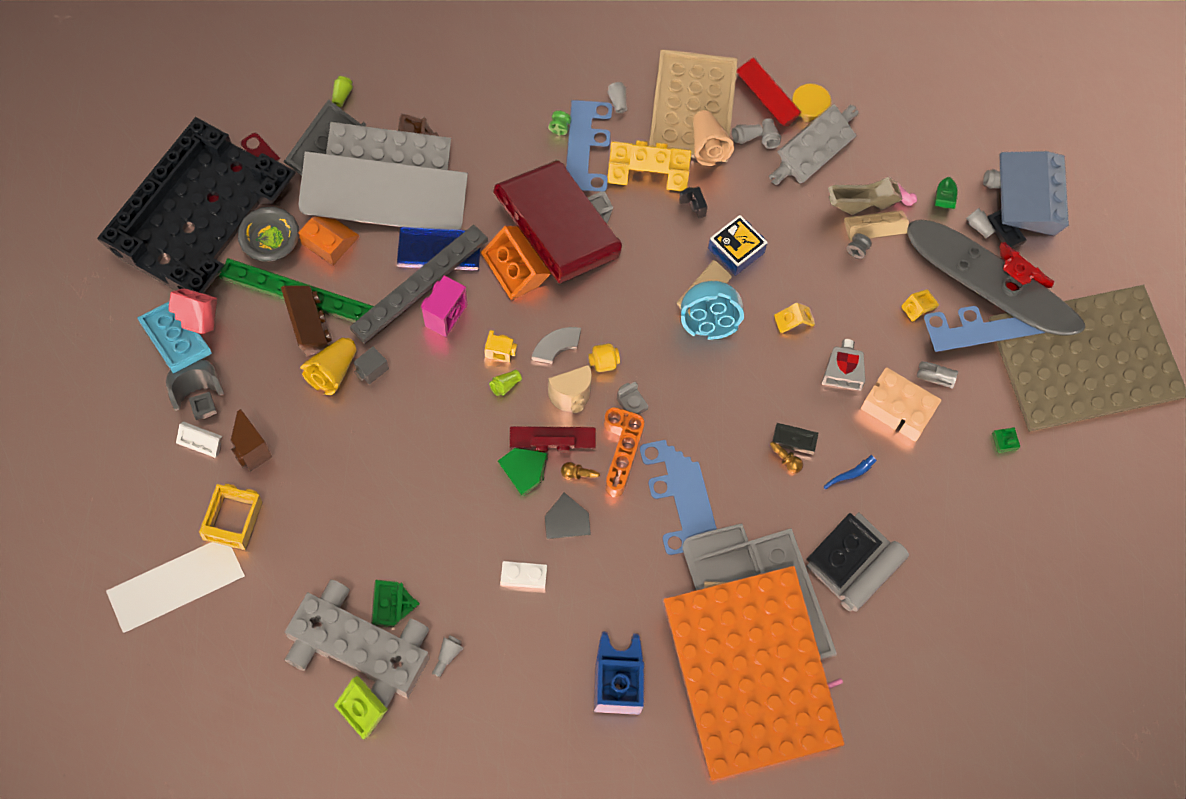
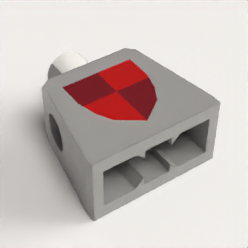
M844 339L842 340L841 347L833 348L822 384L862 390L865 384L864 353L854 350L855 342L853 340Z

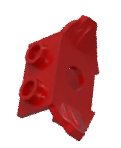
M1006 242L1000 244L1001 259L1005 261L1004 271L1022 285L1031 283V280L1034 279L1046 288L1053 287L1054 280L1047 277L1038 267L1036 268L1019 254L1020 252L1012 249ZM1008 282L1006 285L1012 291L1019 290L1015 283Z

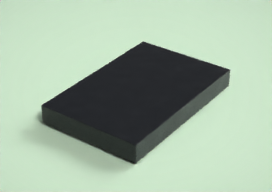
M849 513L806 560L839 590L883 542L852 513Z

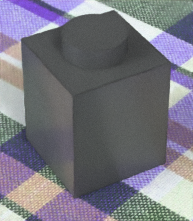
M374 346L354 361L356 376L361 381L365 379L369 385L389 369L387 360Z

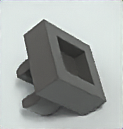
M210 392L189 398L196 420L205 419L217 414Z

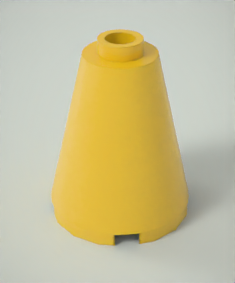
M342 337L305 361L301 369H304L302 375L307 383L317 391L321 388L325 390L324 394L333 395L338 390L357 352L355 342L350 338Z

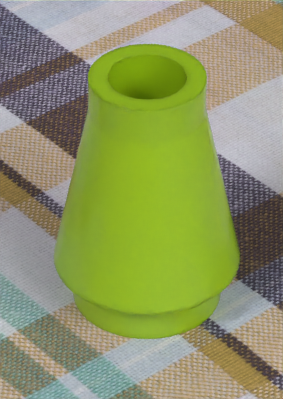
M338 76L337 80H334L332 102L338 107H343L345 100L353 89V81L351 79Z
M515 369L493 377L489 385L496 396H504L522 380L519 371Z

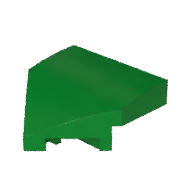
M514 448L499 459L498 462L519 493L525 496L540 484L541 480L544 481L543 474L548 453Z
M375 580L371 624L380 627H394L420 603L403 587L402 582L399 584L398 582Z

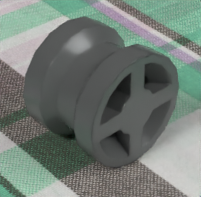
M856 233L846 249L851 256L862 259L866 255V250L870 249L872 241L867 236Z

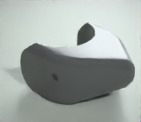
M201 359L174 374L170 370L166 377L168 395L175 411L180 410L181 402L185 396L189 395L190 392H195L196 389L210 388L211 390H216L219 396L224 394L214 366L206 359Z

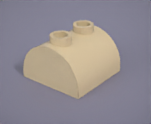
M589 365L548 378V396L555 407L563 411H572V413L584 410L591 391L592 373Z

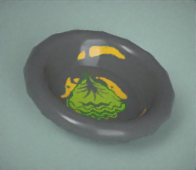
M262 207L250 212L242 220L238 229V242L242 250L251 258L262 262L276 261L287 256L295 248L299 239V226L295 218L286 210L277 207Z

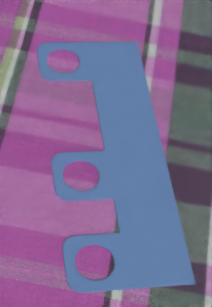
M572 100L566 170L581 190L603 192L607 189V176L604 174L588 173L590 145L608 146L610 144L609 130L591 129L592 118H611L612 104L608 102ZM604 105L609 111L606 115H599L596 112V108ZM604 133L607 136L606 141L603 143L596 142L594 140L595 134ZM599 177L604 181V184L600 188H595L591 185V180Z
M976 306L964 307L958 310L962 327L949 329L946 317L942 312L930 313L924 316L935 352L1045 333L1015 317L984 323ZM967 310L974 311L977 315L976 320L972 322L967 321L963 316L964 312ZM933 316L940 317L943 321L942 326L933 327L929 322L930 318Z

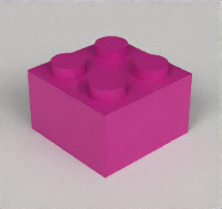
M445 275L441 281H437L433 286L432 294L430 297H426L421 305L425 327L447 337L468 305L466 287Z

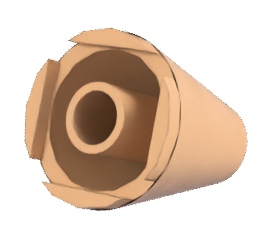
M702 110L696 113L693 117L694 154L697 161L708 166L716 165L715 162L720 160L722 162L726 161L734 151L733 140L710 111Z

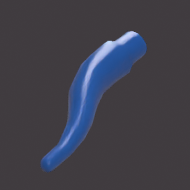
M870 455L855 468L830 480L824 486V489H828L837 482L854 479L863 475L872 468L871 466L877 460Z

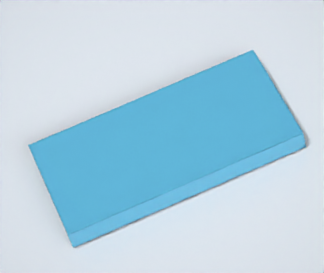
M169 302L137 317L139 323L173 374L212 354L199 333L181 327V321L176 320L175 314L169 311Z

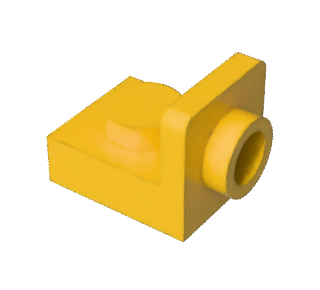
M926 289L913 293L901 307L911 321H916L922 314L935 310L939 303L929 290Z

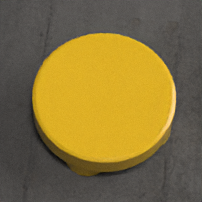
M817 84L801 85L795 90L792 101L802 112L799 116L802 117L804 122H811L831 105L830 94L825 88Z

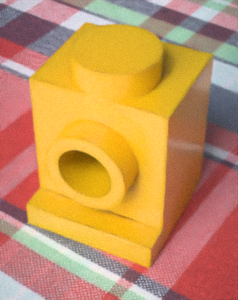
M490 330L485 345V357L510 363L511 356L516 355L518 344H515L510 337L494 335V331Z

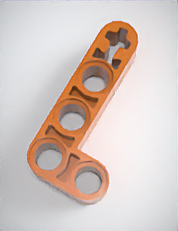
M613 407L605 413L604 427L608 432L620 435V439L607 475L605 489L610 496L618 497L625 490L643 434L644 419L639 414ZM617 418L619 422L612 423L609 419ZM637 424L639 428L632 429L629 425ZM631 443L634 447L630 449L625 448L623 444ZM624 462L627 466L620 468L617 466V463ZM617 476L619 477V484H617V486L614 487L613 484L615 483Z

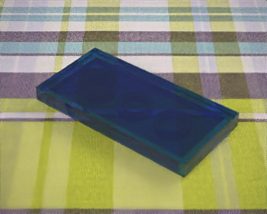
M400 227L397 267H423L466 230ZM481 248L456 267L455 270L479 271Z

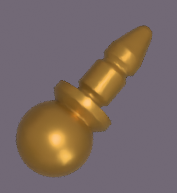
M775 442L770 443L773 451L783 459L782 464H786L789 472L798 473L802 470L803 461L801 458L794 456L793 452L788 454L784 448Z
M566 462L561 467V474L566 479L596 478L600 476V473L597 471L582 468L580 464L576 465L572 462Z

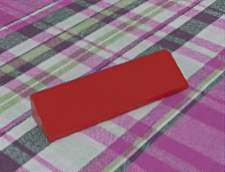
M754 57L736 70L738 75L783 126H790L802 113Z

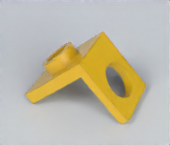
M795 303L774 315L780 333H785L802 323L810 326L815 325L810 308L800 303Z

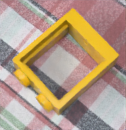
M217 484L199 531L202 539L246 550L263 503L258 492L252 489L239 490L231 484H224V486ZM224 498L252 505L242 534L214 528Z

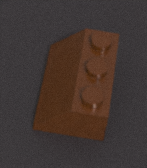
M282 286L281 290L298 346L307 357L319 353L330 345L329 342L332 341L329 329L325 330L323 324L326 322L323 310L319 311L318 304L321 302L317 291L313 292L310 286Z

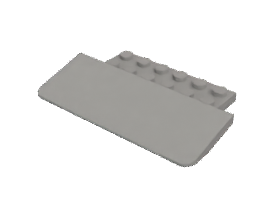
M330 122L326 154L305 151L299 209L303 214L456 233L462 227L468 173L448 170L451 138Z
M741 523L701 533L684 541L683 552L696 591L704 589L705 581L732 582L795 566L820 658L823 660L836 656L837 653L792 528L748 541L743 524Z

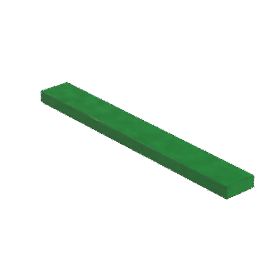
M227 258L225 266L219 274L220 279L280 299H284L281 290L282 286H310L313 292L317 291L321 302L318 304L319 311L323 310L326 314L353 323L374 307Z

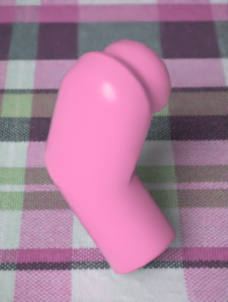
M898 183L903 197L901 201L906 206H912L917 202V196L914 193L909 194Z

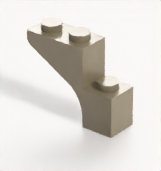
M890 177L868 185H833L828 188L831 204L852 216L872 205L884 210L903 200L898 183Z

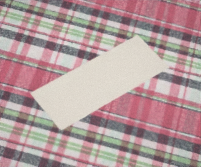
M211 542L115 586L106 592L121 629L125 633L244 577V573L232 547Z

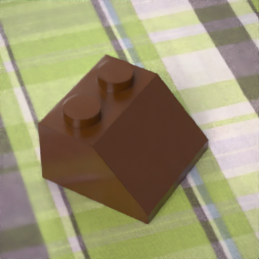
M241 409L238 410L231 436L234 448L231 450L241 467L247 466L251 472L270 459L272 455L266 442Z

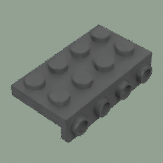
M328 99L283 162L302 175L305 151L326 154L330 122L366 126L367 124L365 122L360 124Z

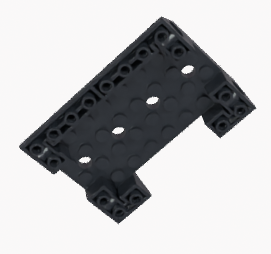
M195 116L97 239L119 259L173 290L186 288L204 294L225 265L217 259L238 233L242 220L250 212L254 211L259 204L274 203L296 174V171L263 153L259 157L252 155L232 144L229 134ZM235 166L242 167L239 172L232 171ZM211 196L219 197L216 202L208 201ZM189 226L195 227L191 233L184 232ZM162 258H170L167 264H160Z

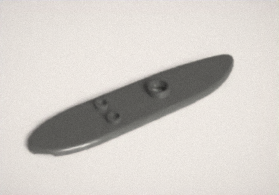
M915 220L909 223L907 233L911 244L924 258L1013 317L1040 331L1054 335H1075L1085 329L1083 319L1057 295L1034 279L1031 280V283L1022 285L1003 270L1005 262L1003 259L950 227L929 220ZM1008 282L1015 283L1019 290L1012 291L1006 285Z

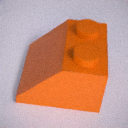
M318 216L311 218L298 232L302 245L333 266L359 238L357 233L338 220Z

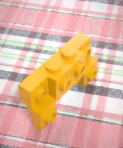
M636 140V143L612 141L607 183L627 185L629 169L668 173L667 190L683 191L687 188L691 149L668 147L667 143L656 142V146L648 145V141Z

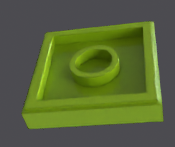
M359 676L352 678L334 705L363 740L369 737L388 710Z

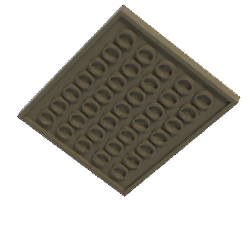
M1144 285L1064 301L1085 323V329L1078 334L1054 335L1045 332L996 341L1029 432L1186 398V386ZM1009 313L990 316L988 320L991 322L1014 317Z

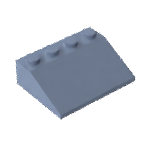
M1048 151L1001 152L999 158L1002 224L1056 236L1068 227L1065 156Z

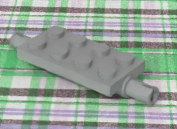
M835 104L830 105L777 152L782 158V163L776 171L769 175L770 180L775 178L771 182L778 185L786 176L792 175L799 184L803 183L857 136L848 124L859 113L858 110L852 112L856 107L849 105L841 113Z

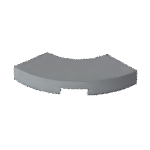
M566 327L549 333L535 347L532 360L552 364L555 357L561 352L568 349H577L581 328Z

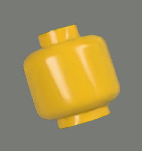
M611 343L595 345L592 348V353L588 354L589 364L594 366L597 372L615 370L617 364H620L618 348H614Z

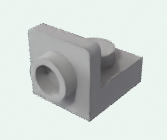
M636 382L624 384L617 393V400L622 408L636 414H641L648 410L649 406L637 390L638 384Z

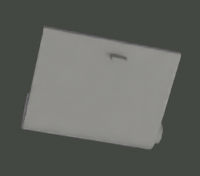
M859 512L855 517L883 543L842 588L838 590L810 563L806 566L841 600V604L846 610H853L855 612L865 604L909 557V553L903 545L896 541L889 542Z

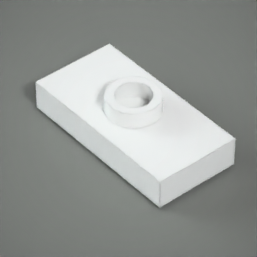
M182 422L179 425L176 443L216 458L219 455L222 436Z

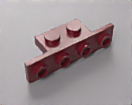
M511 426L510 448H535V451L546 452L548 449H557L558 452H569L570 449H596V428Z

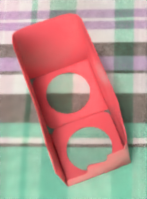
M186 288L171 292L169 311L175 314L176 320L181 321L182 328L199 334H205L214 330L217 306L216 297Z

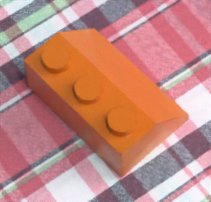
M504 226L481 251V254L511 300L539 287L551 275L518 226Z

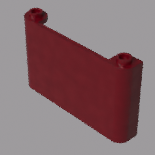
M559 160L495 185L493 193L559 284L619 257L622 248L621 240L615 236L566 170L565 165Z

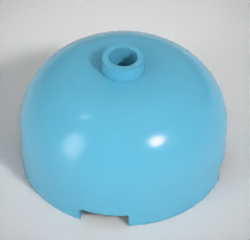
M701 282L688 290L681 303V323L684 329L693 336L695 334L708 335V339L711 340L721 339L735 333L742 320H744L741 296L732 286L724 282Z

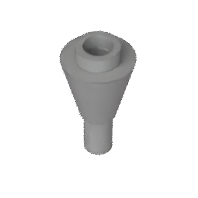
M451 635L448 639L443 638L439 661L432 674L441 677L446 665L463 649L460 646L462 641Z

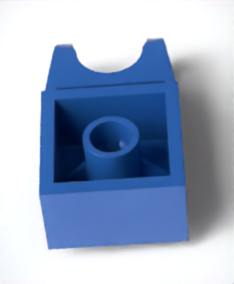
M602 631L595 665L594 712L640 715L644 707V662L639 634L633 633L630 647L627 650L618 651L611 646L608 632ZM616 684L620 685V688L622 690L617 689L615 687Z

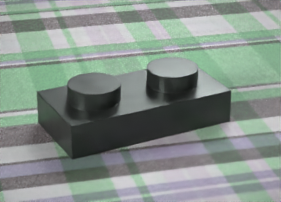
M777 423L772 442L779 444L782 448L814 455L819 433Z

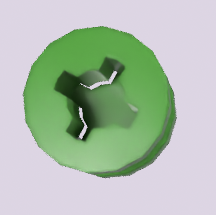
M554 111L552 121L548 126L549 130L557 135H566L568 125L571 123V116L563 111Z

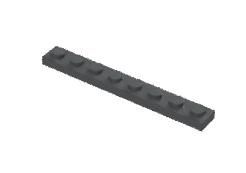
M472 225L350 326V330L365 344L428 292L437 281H441L444 275L447 276L487 243L488 237L475 225Z

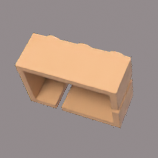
M886 367L865 399L861 410L895 430L902 419L905 420L899 432L916 442L940 404L941 399Z

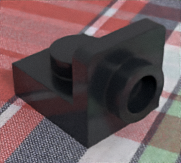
M699 186L695 188L689 187L680 192V204L690 202L693 212H696L698 218L706 216L707 204Z

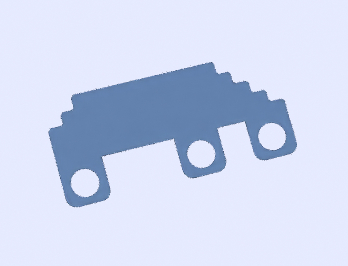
M666 440L643 444L640 446L643 463L649 465L665 461L668 475L654 477L649 480L648 484L651 495L655 499L674 495L682 526L680 531L664 534L663 542L666 553L669 555L683 553V543L687 538L717 529L699 462H692L691 457H684L682 451L676 452L674 446L667 445ZM648 447H655L658 450L659 454L656 459L650 460L645 456V450ZM664 481L667 484V491L662 494L656 493L653 488L654 483ZM672 536H677L682 541L681 547L677 550H673L668 546V540Z

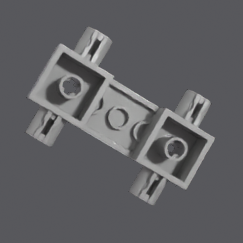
M335 580L329 581L320 598L307 592L285 630L287 637L294 641L285 661L305 671L315 652L326 658L330 656L366 674L368 679L374 681L375 683L371 691L386 708L395 692L409 698L430 659L428 652L420 648L429 628L416 620L409 619L399 638L341 609L340 607L350 590ZM318 622H321L322 626H317L315 629L314 625ZM396 662H401L402 667L398 666L397 669H394L393 665Z

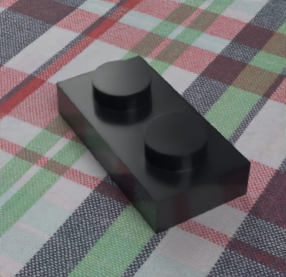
M1002 209L987 216L1001 243L1006 242L1012 249L1025 243L1026 238L1018 227L1002 224Z

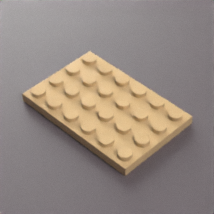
M661 49L649 145L656 146V142L667 143L668 147L691 149L690 158H696L694 154L693 117L702 110L710 111L730 136L737 58Z

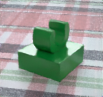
M1015 427L994 430L992 433L998 453L1018 450L1020 448Z

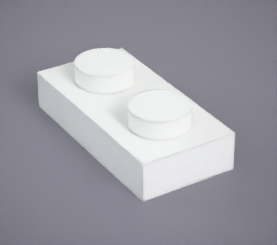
M503 561L501 585L545 589L547 565Z

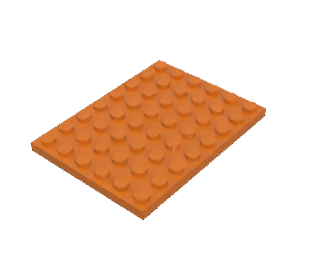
M795 566L663 599L711 781L845 745Z

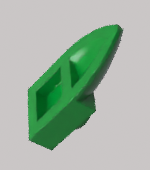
M946 177L939 183L935 206L955 209L958 189L951 177Z

